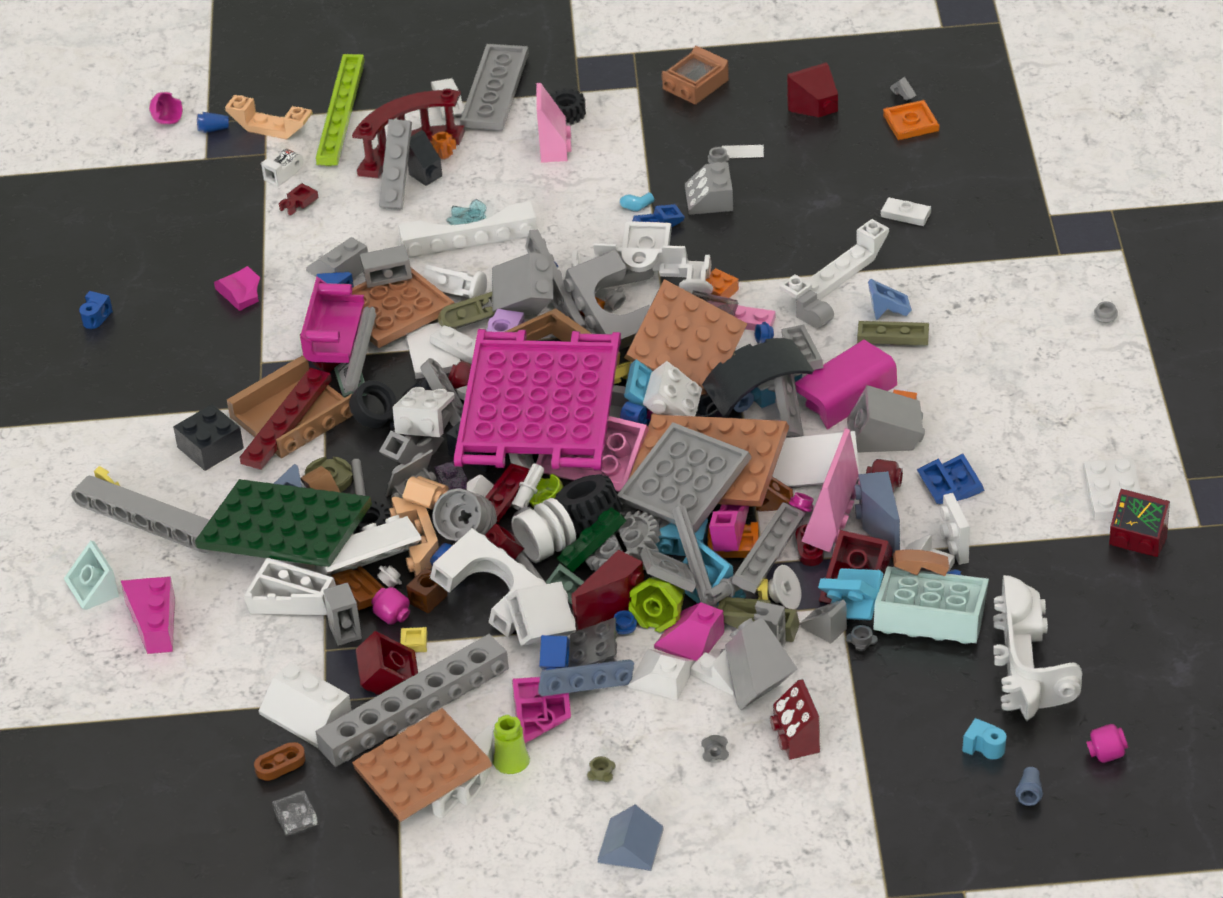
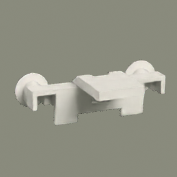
M625 221L622 247H617L616 244L593 243L595 258L616 250L627 267L626 270L645 272L652 268L653 271H659L660 276L687 277L686 280L679 283V287L699 298H705L713 291V286L706 281V278H710L712 264L710 255H705V262L688 261L685 246H669L671 223ZM573 250L571 265L574 267L594 258L579 257L578 250Z

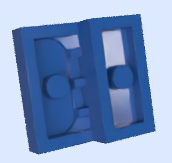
M964 454L943 464L938 458L917 469L936 504H943V495L953 493L956 500L959 501L985 491Z

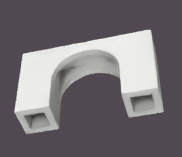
M472 528L433 563L430 578L449 593L467 576L476 572H489L502 578L508 585L510 592L492 608L488 623L506 637H509L516 628L506 597L517 589L545 585L546 583L529 572L523 564L517 563L508 556L503 549L492 544L486 536L479 534Z

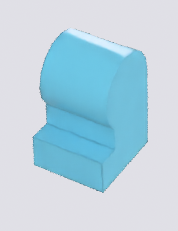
M975 718L964 735L962 752L973 755L976 750L989 759L1001 758L1005 753L1006 733L994 725Z

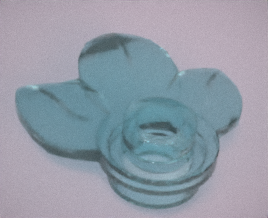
M475 199L469 208L452 206V217L447 218L446 221L450 225H459L486 219V205L480 200Z

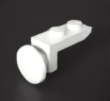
M426 265L423 277L444 293L469 299L486 293L487 276L482 271L471 275L431 265Z

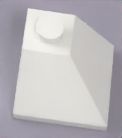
M647 649L629 683V688L678 700L691 675L690 668L696 661Z

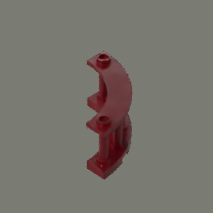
M447 88L414 93L390 101L367 115L352 134V138L363 139L365 158L357 168V175L359 177L379 179L384 167L386 149L385 126L388 124L389 119L405 120V114L412 111H420L421 127L411 130V136L422 130L428 139L432 141V136L436 133L447 132L449 135H452V139L456 140V145H460L465 134L464 125H456L454 123L453 107L456 106L459 100L461 90ZM444 107L446 125L430 126L428 108ZM377 135L378 145L373 149L372 140Z

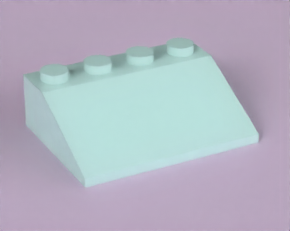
M887 566L875 601L873 630L886 634H907L910 637L924 636L932 637L935 640H955L964 644L977 643L989 579L954 574L943 576L935 572L922 570L919 571L918 575H915L897 567Z

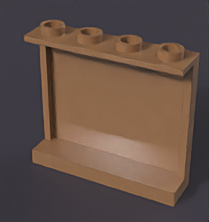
M302 355L227 399L230 418L252 436L256 437L308 371V360ZM328 385L296 427L276 439L278 450L275 454L282 459L353 416L349 406L351 395L344 398Z

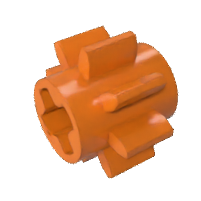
M438 132L432 136V141L430 142L440 159H446L453 155V150L456 149V140L452 139L451 134Z

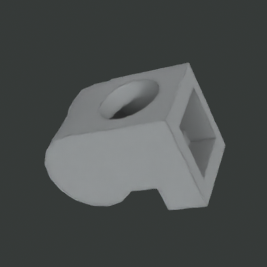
M812 290L796 299V317L812 327L820 328L834 318L832 307L827 302L818 300L817 293Z

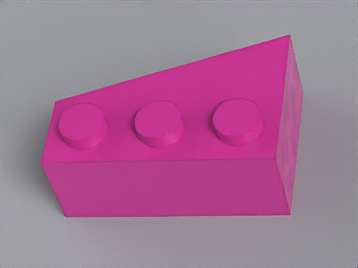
M171 576L121 580L125 603L129 608L147 654L173 652L175 594Z

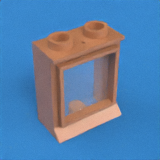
M696 45L691 54L666 72L662 71L663 89L695 105L729 80L728 60Z

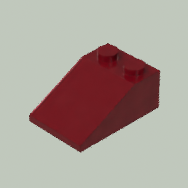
M840 530L825 579H837L840 569L880 570L883 572L884 578L893 552L889 541ZM821 591L819 602L831 604L832 599L827 597V593Z
M617 550L571 594L576 632L612 619L619 611H629V603L632 599L630 591L644 581L643 561Z

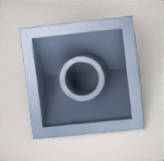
M636 804L610 818L598 856V863L651 871L663 833V825Z

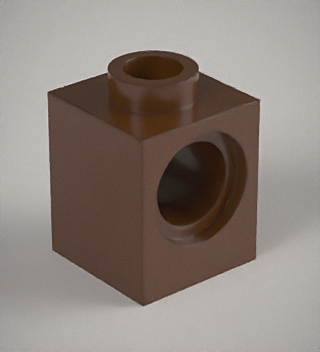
M425 568L407 585V593L411 605L429 614L448 595L447 590L430 578L431 570Z

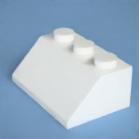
M290 662L273 677L259 709V714L318 748L315 731L352 710L349 694Z

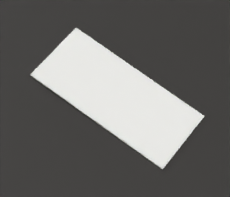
M764 145L722 146V148L726 149L729 158L764 157Z

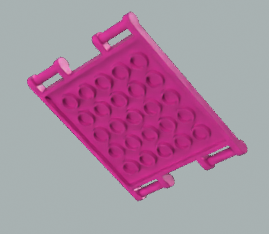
M478 329L454 454V466L463 467V464L496 465V468H504L506 453L552 454V469L560 470L561 467L593 468L594 471H602L619 346L621 344V333L581 334L580 331H572L571 342L526 341V330H518V332L486 331V329ZM464 452L496 453V455H464ZM561 455H591L594 458L561 457Z

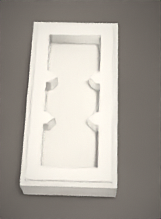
M889 197L881 210V217L920 226L925 225L931 214V206Z

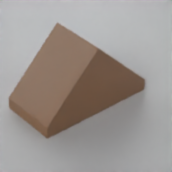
M322 466L300 478L306 488L340 492L331 473Z

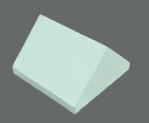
M90 540L64 577L78 603L85 610L119 597L114 571L96 543Z

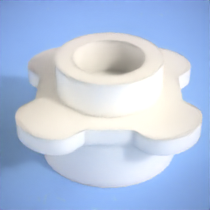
M386 566L379 567L381 572L377 576L388 587L402 584L399 579L401 575L392 566L388 568Z

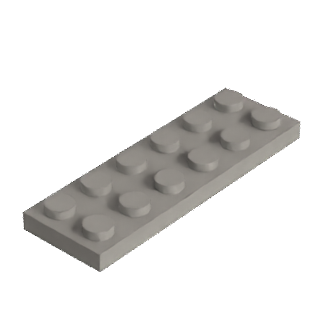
M486 45L460 119V125L471 129H504L529 54L528 46Z

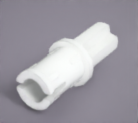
M536 463L532 464L524 482L519 483L520 488L511 503L512 507L519 510L522 507L528 506L531 498L538 491L536 487L544 473V467Z

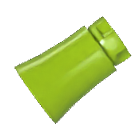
M503 715L494 724L493 765L501 773L516 774L527 768L530 756L525 746L520 720L517 717Z

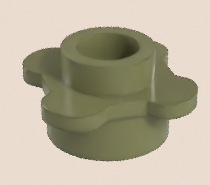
M598 756L589 762L590 771L587 773L589 780L609 782L613 779L612 770L616 766L609 758Z

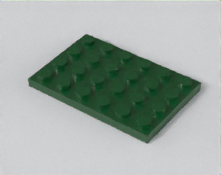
M239 479L195 539V544L198 549L330 567L371 507L372 501L370 496Z

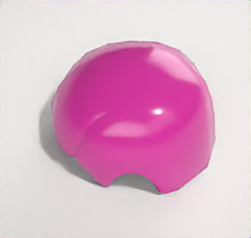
M159 92L151 99L149 111L157 123L174 124L181 119L183 112L182 102L180 99L174 98L170 92Z

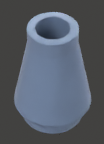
M1034 767L1024 769L1023 776L1015 791L1018 800L1024 805H1035L1043 796L1039 771Z

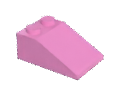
M537 83V119L541 162L567 161V152H571V126H566L565 115L543 85Z

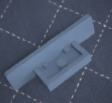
M628 659L544 670L540 675L538 694L540 696H549L629 685L633 675L634 662Z

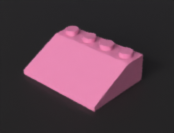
M609 416L602 471H594L593 468L561 467L560 470L552 469V454H539L536 464L544 467L543 474H554L559 478L571 481L589 475H606L611 479L616 492H620L630 477L649 428L644 424ZM561 455V457L594 458L591 455Z
M844 429L802 542L827 552L831 551L833 543L836 544L840 530H844L849 517L846 514H850L855 500L854 485H856L859 473L850 429Z

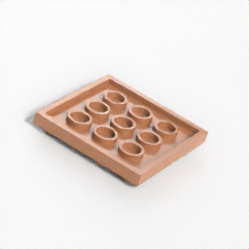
M411 268L412 279L367 288L365 281L352 288V295H364L365 303L363 309L365 307L375 308L376 317L370 342L378 348L438 319L440 311L455 302L413 268Z
M664 279L624 358L631 362L637 359L652 371L668 361L684 375L696 382L702 388L701 395L707 393L702 385L704 380L718 363L722 362L723 364L732 357L747 323Z
M443 708L431 713L425 719L408 727L405 731L386 740L382 745L363 754L352 762L355 770L400 822L492 766L489 757Z

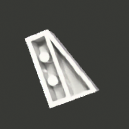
M266 558L245 593L244 599L250 614L327 615L323 589L334 587L336 584L333 577Z

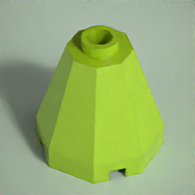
M657 577L648 578L630 591L632 599L629 603V611L641 627L647 629L653 627L656 628L654 631L661 633L676 624L680 619L685 589Z

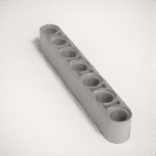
M90 475L71 493L74 502L83 508L202 553L210 551L198 549L195 544V539L209 522V519Z

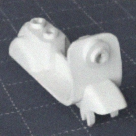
M1003 575L1002 596L994 598V603H996L994 604V609L1002 611V613L993 616V621H996L994 622L995 628L1004 630L1005 646H994V655H1001L995 656L994 663L998 666L1007 664L1008 677L1002 679V691L1010 694L1001 697V702H1003L1002 709L1011 711L1020 708L1025 720L1028 721L1035 715L1038 708L1053 707L1075 700L1081 692L1082 670L1076 663H1066L1047 668H1034L1031 642L1042 641L1043 634L1047 633V618H1042V615H1045V599H1040V594L1037 590L1019 579Z

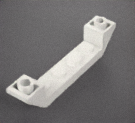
M871 219L857 229V244L808 280L793 275L779 285V289L796 299L812 290L817 293V299L821 300L875 260L889 233V228Z

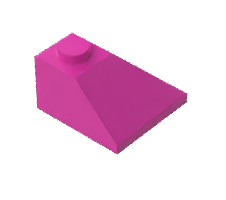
M701 602L682 610L680 619L676 624L664 631L654 644V648L671 655L697 661L705 652L709 653L724 634L723 610Z

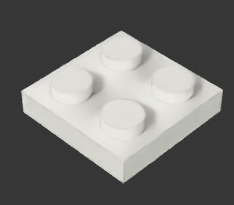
M954 494L943 495V506H940V514L943 519V524H940L941 536L943 539H947L949 552L951 555H955L959 565L969 563L970 526Z

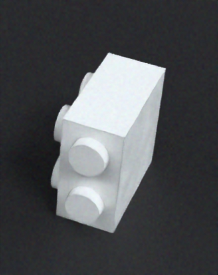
M666 361L651 372L643 405L658 415L695 416L702 388L684 375L678 368Z
M562 582L517 589L506 597L521 646L541 642V635L568 636L576 630L575 618L571 614L568 594L564 590Z

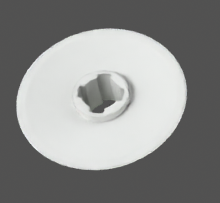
M780 565L775 570L773 578L768 582L769 595L775 603H781L788 609H796L801 600L799 580L790 567Z

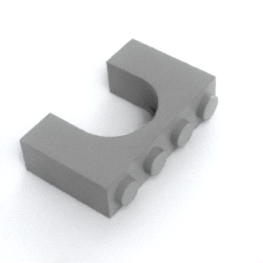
M613 250L567 269L564 286L568 292L572 293L575 298L576 307L584 313L588 327L593 329L595 334L621 333V344L619 346V350L631 345L650 305L623 315L611 314L598 305L595 299L596 292L624 280L627 267L618 252Z

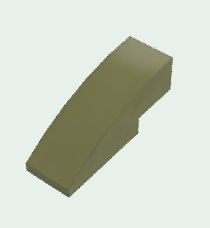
M726 597L719 602L717 609L723 610L724 623L738 629L739 625L750 618L753 622L755 621L754 614H757L755 609L757 601L770 604L771 601ZM785 609V635L787 642H794L800 626L797 609Z

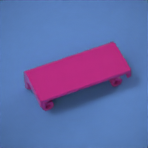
M316 277L300 335L303 356L311 362H350L365 303L364 295H352V284H330Z
M862 340L825 363L823 368L816 369L813 374H808L796 381V392L807 399L805 406L820 415L822 422L828 430L849 416L867 385L885 391L898 385L897 367L894 359L889 354L866 340Z

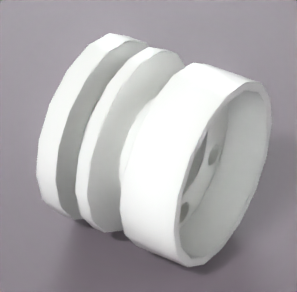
M549 498L543 501V503L535 505L534 510H525L512 518L513 533L525 548L523 553L534 563L552 556L554 550L557 552L562 551L566 546L576 541V532L569 514L563 505L554 498Z

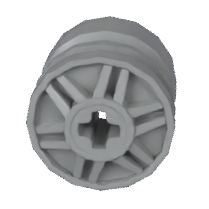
M459 488L448 490L441 495L435 503L432 514L433 523L438 533L446 539L456 542L472 528L479 534L485 535L497 521L496 510L491 501L482 495Z

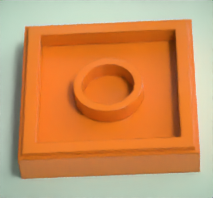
M925 100L883 109V116L897 140L939 131V124Z

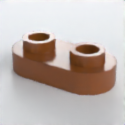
M295 742L286 743L259 756L254 762L257 777L262 780H273L302 766L306 759L303 746Z

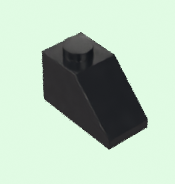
M421 130L412 135L410 139L408 171L411 177L427 186L443 175L441 159L425 132Z

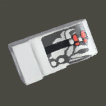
M285 148L275 159L264 160L261 163L264 180L279 187L301 169L303 156Z

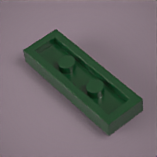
M612 507L604 511L591 527L581 532L580 537L574 543L563 549L561 555L557 558L558 561L569 571L573 572L627 520Z

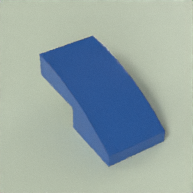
M676 204L655 206L654 214L634 215L632 222L671 223V227L684 221V215Z

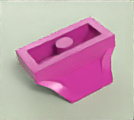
M248 266L214 282L215 289L239 311L258 302L257 287L260 277Z

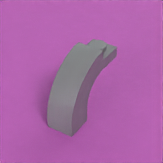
M445 409L441 411L443 430L452 416ZM390 431L379 452L389 459L406 465L411 462L414 456L421 452L426 453L432 449L433 455L444 438L442 436L407 435L404 437Z

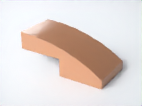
M905 549L896 550L893 554L895 567L918 575L922 567L946 576L949 570L948 557L939 553Z

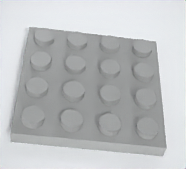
M672 422L617 495L620 502L675 525L672 509L678 505H684L687 508L693 530L696 533L752 457L746 450Z

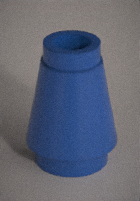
M208 112L197 114V130L203 131V133L221 130L229 126L228 115Z

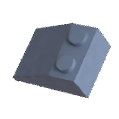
M887 471L858 474V485H854L855 499L859 500V504H855L856 519H861L863 530L871 537L889 541L893 549V556L896 550H900V518L889 473Z

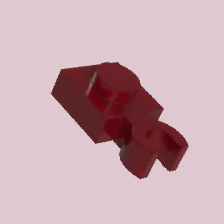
M301 183L286 194V199L279 202V209L283 211L287 208L288 215H293L296 212V208L304 209L318 199V191Z

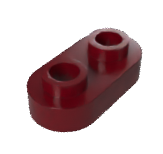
M804 524L798 527L795 532L799 561L806 566H816L823 561L824 550L802 542L808 524Z

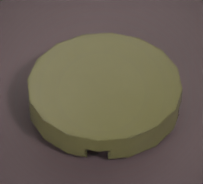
M327 457L319 458L312 461L305 469L306 475L320 466L324 467L331 473L340 492L346 490L351 485L353 479L351 465L339 457H333V459H327Z

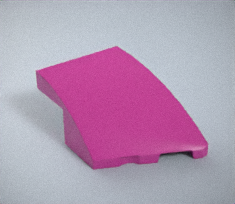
M540 677L512 679L515 715L520 720L523 728L525 744L571 718L569 693L540 696L538 694Z

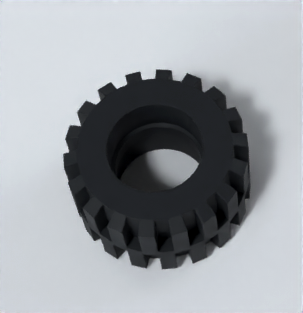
M602 474L589 475L574 480L564 486L554 498L563 505L569 514L576 534H581L583 530L591 527L598 520L600 514L611 507L619 513L622 508L611 479Z

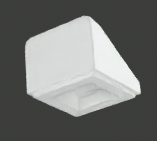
M478 475L467 482L468 491L484 497L494 486L482 475Z

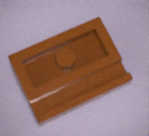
M358 566L357 570L354 571L348 569L331 575L336 586L344 583L349 584L358 610L373 606V597L381 588H384L361 566Z

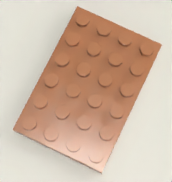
M652 415L648 426L649 430L639 450L630 477L673 422L748 451L752 457L718 504L762 507L789 429L787 421Z

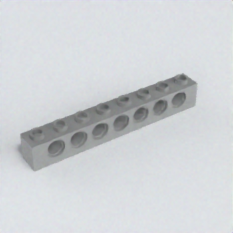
M490 634L480 638L316 730L318 749L335 767L349 761L354 756L372 748L375 744L393 736L398 731L416 723L421 718L437 711L444 705L460 698L465 693L508 670L507 651Z

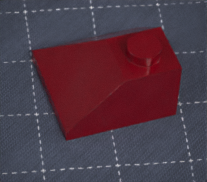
M827 62L787 74L788 110L790 112L814 117L838 112V92Z

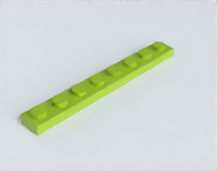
M343 54L316 154V165L332 166L339 163L365 62L364 55Z

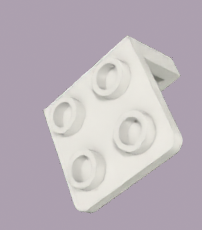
M423 387L412 388L393 406L395 433L440 437L443 434L441 411L455 398L454 392H447L446 389L432 391L425 390Z

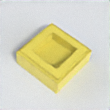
M427 627L401 628L400 643L415 650V652H427Z

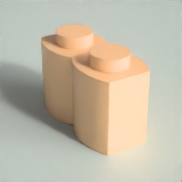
M422 476L417 478L410 477L402 498L420 506L434 509L439 497L447 492L449 487Z

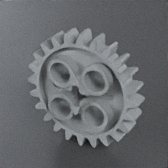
M629 511L624 516L627 521L594 551L585 562L591 570L594 569L596 571L617 550L623 552L616 537L618 532L627 548L625 553L642 561L640 553L643 547L656 549L655 543L660 542L659 536L661 532L656 519L652 515L648 516L647 512L641 514L640 511H637L632 515L631 511Z

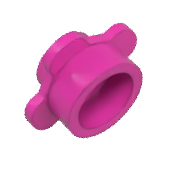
M796 492L794 497L790 498L789 504L804 512L813 511L814 499L812 497Z

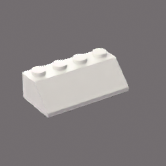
M399 515L392 516L385 520V524L377 526L376 523L369 524L362 528V532L352 533L330 567L315 565L317 572L331 577L332 574L348 569L353 570L358 566L362 567L408 551L410 546L417 545L421 541L420 534L407 516L400 518Z

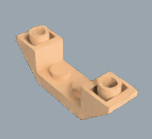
M234 95L225 107L226 112L247 132L288 139L302 128L312 115V110L294 106L291 107L285 117L257 113L253 98Z
M392 497L393 508H389L390 517L399 515L400 518L407 516L418 533L422 535L420 544L409 547L410 557L406 558L409 573L414 572L416 577L425 568L430 570L433 567L430 558L439 549L438 539L426 507L399 497Z

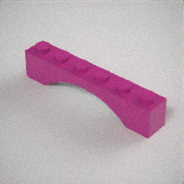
M722 504L718 511L713 512L709 527L714 551L730 552L739 550L749 506Z

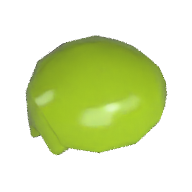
M550 474L549 479L541 478L536 487L538 491L531 498L530 505L534 508L535 505L543 503V501L549 498H555L556 494L564 487L561 480L554 474Z

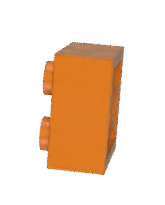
M716 268L711 272L710 278H706V281L713 286V291L705 298L711 301L724 303L739 290L738 278Z

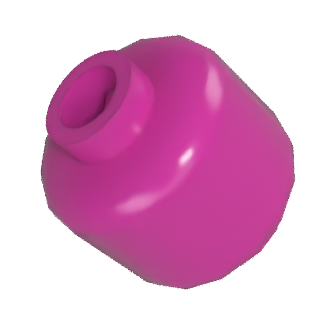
M393 587L381 588L372 599L373 613L389 625H393L398 621L400 623L404 622L410 614L408 609L410 605L409 599Z
M1114 724L1092 730L1090 733L1091 740L1086 742L1091 757L1097 756L1098 760L1102 763L1123 757L1125 749L1128 748L1122 727L1117 728Z

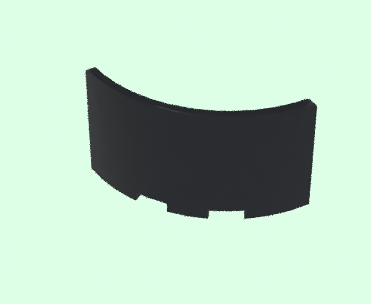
M771 338L765 339V343L754 346L748 344L734 351L735 355L723 364L722 362L718 363L702 385L721 415L727 417L744 396L761 384L789 374H813L814 370L792 339Z

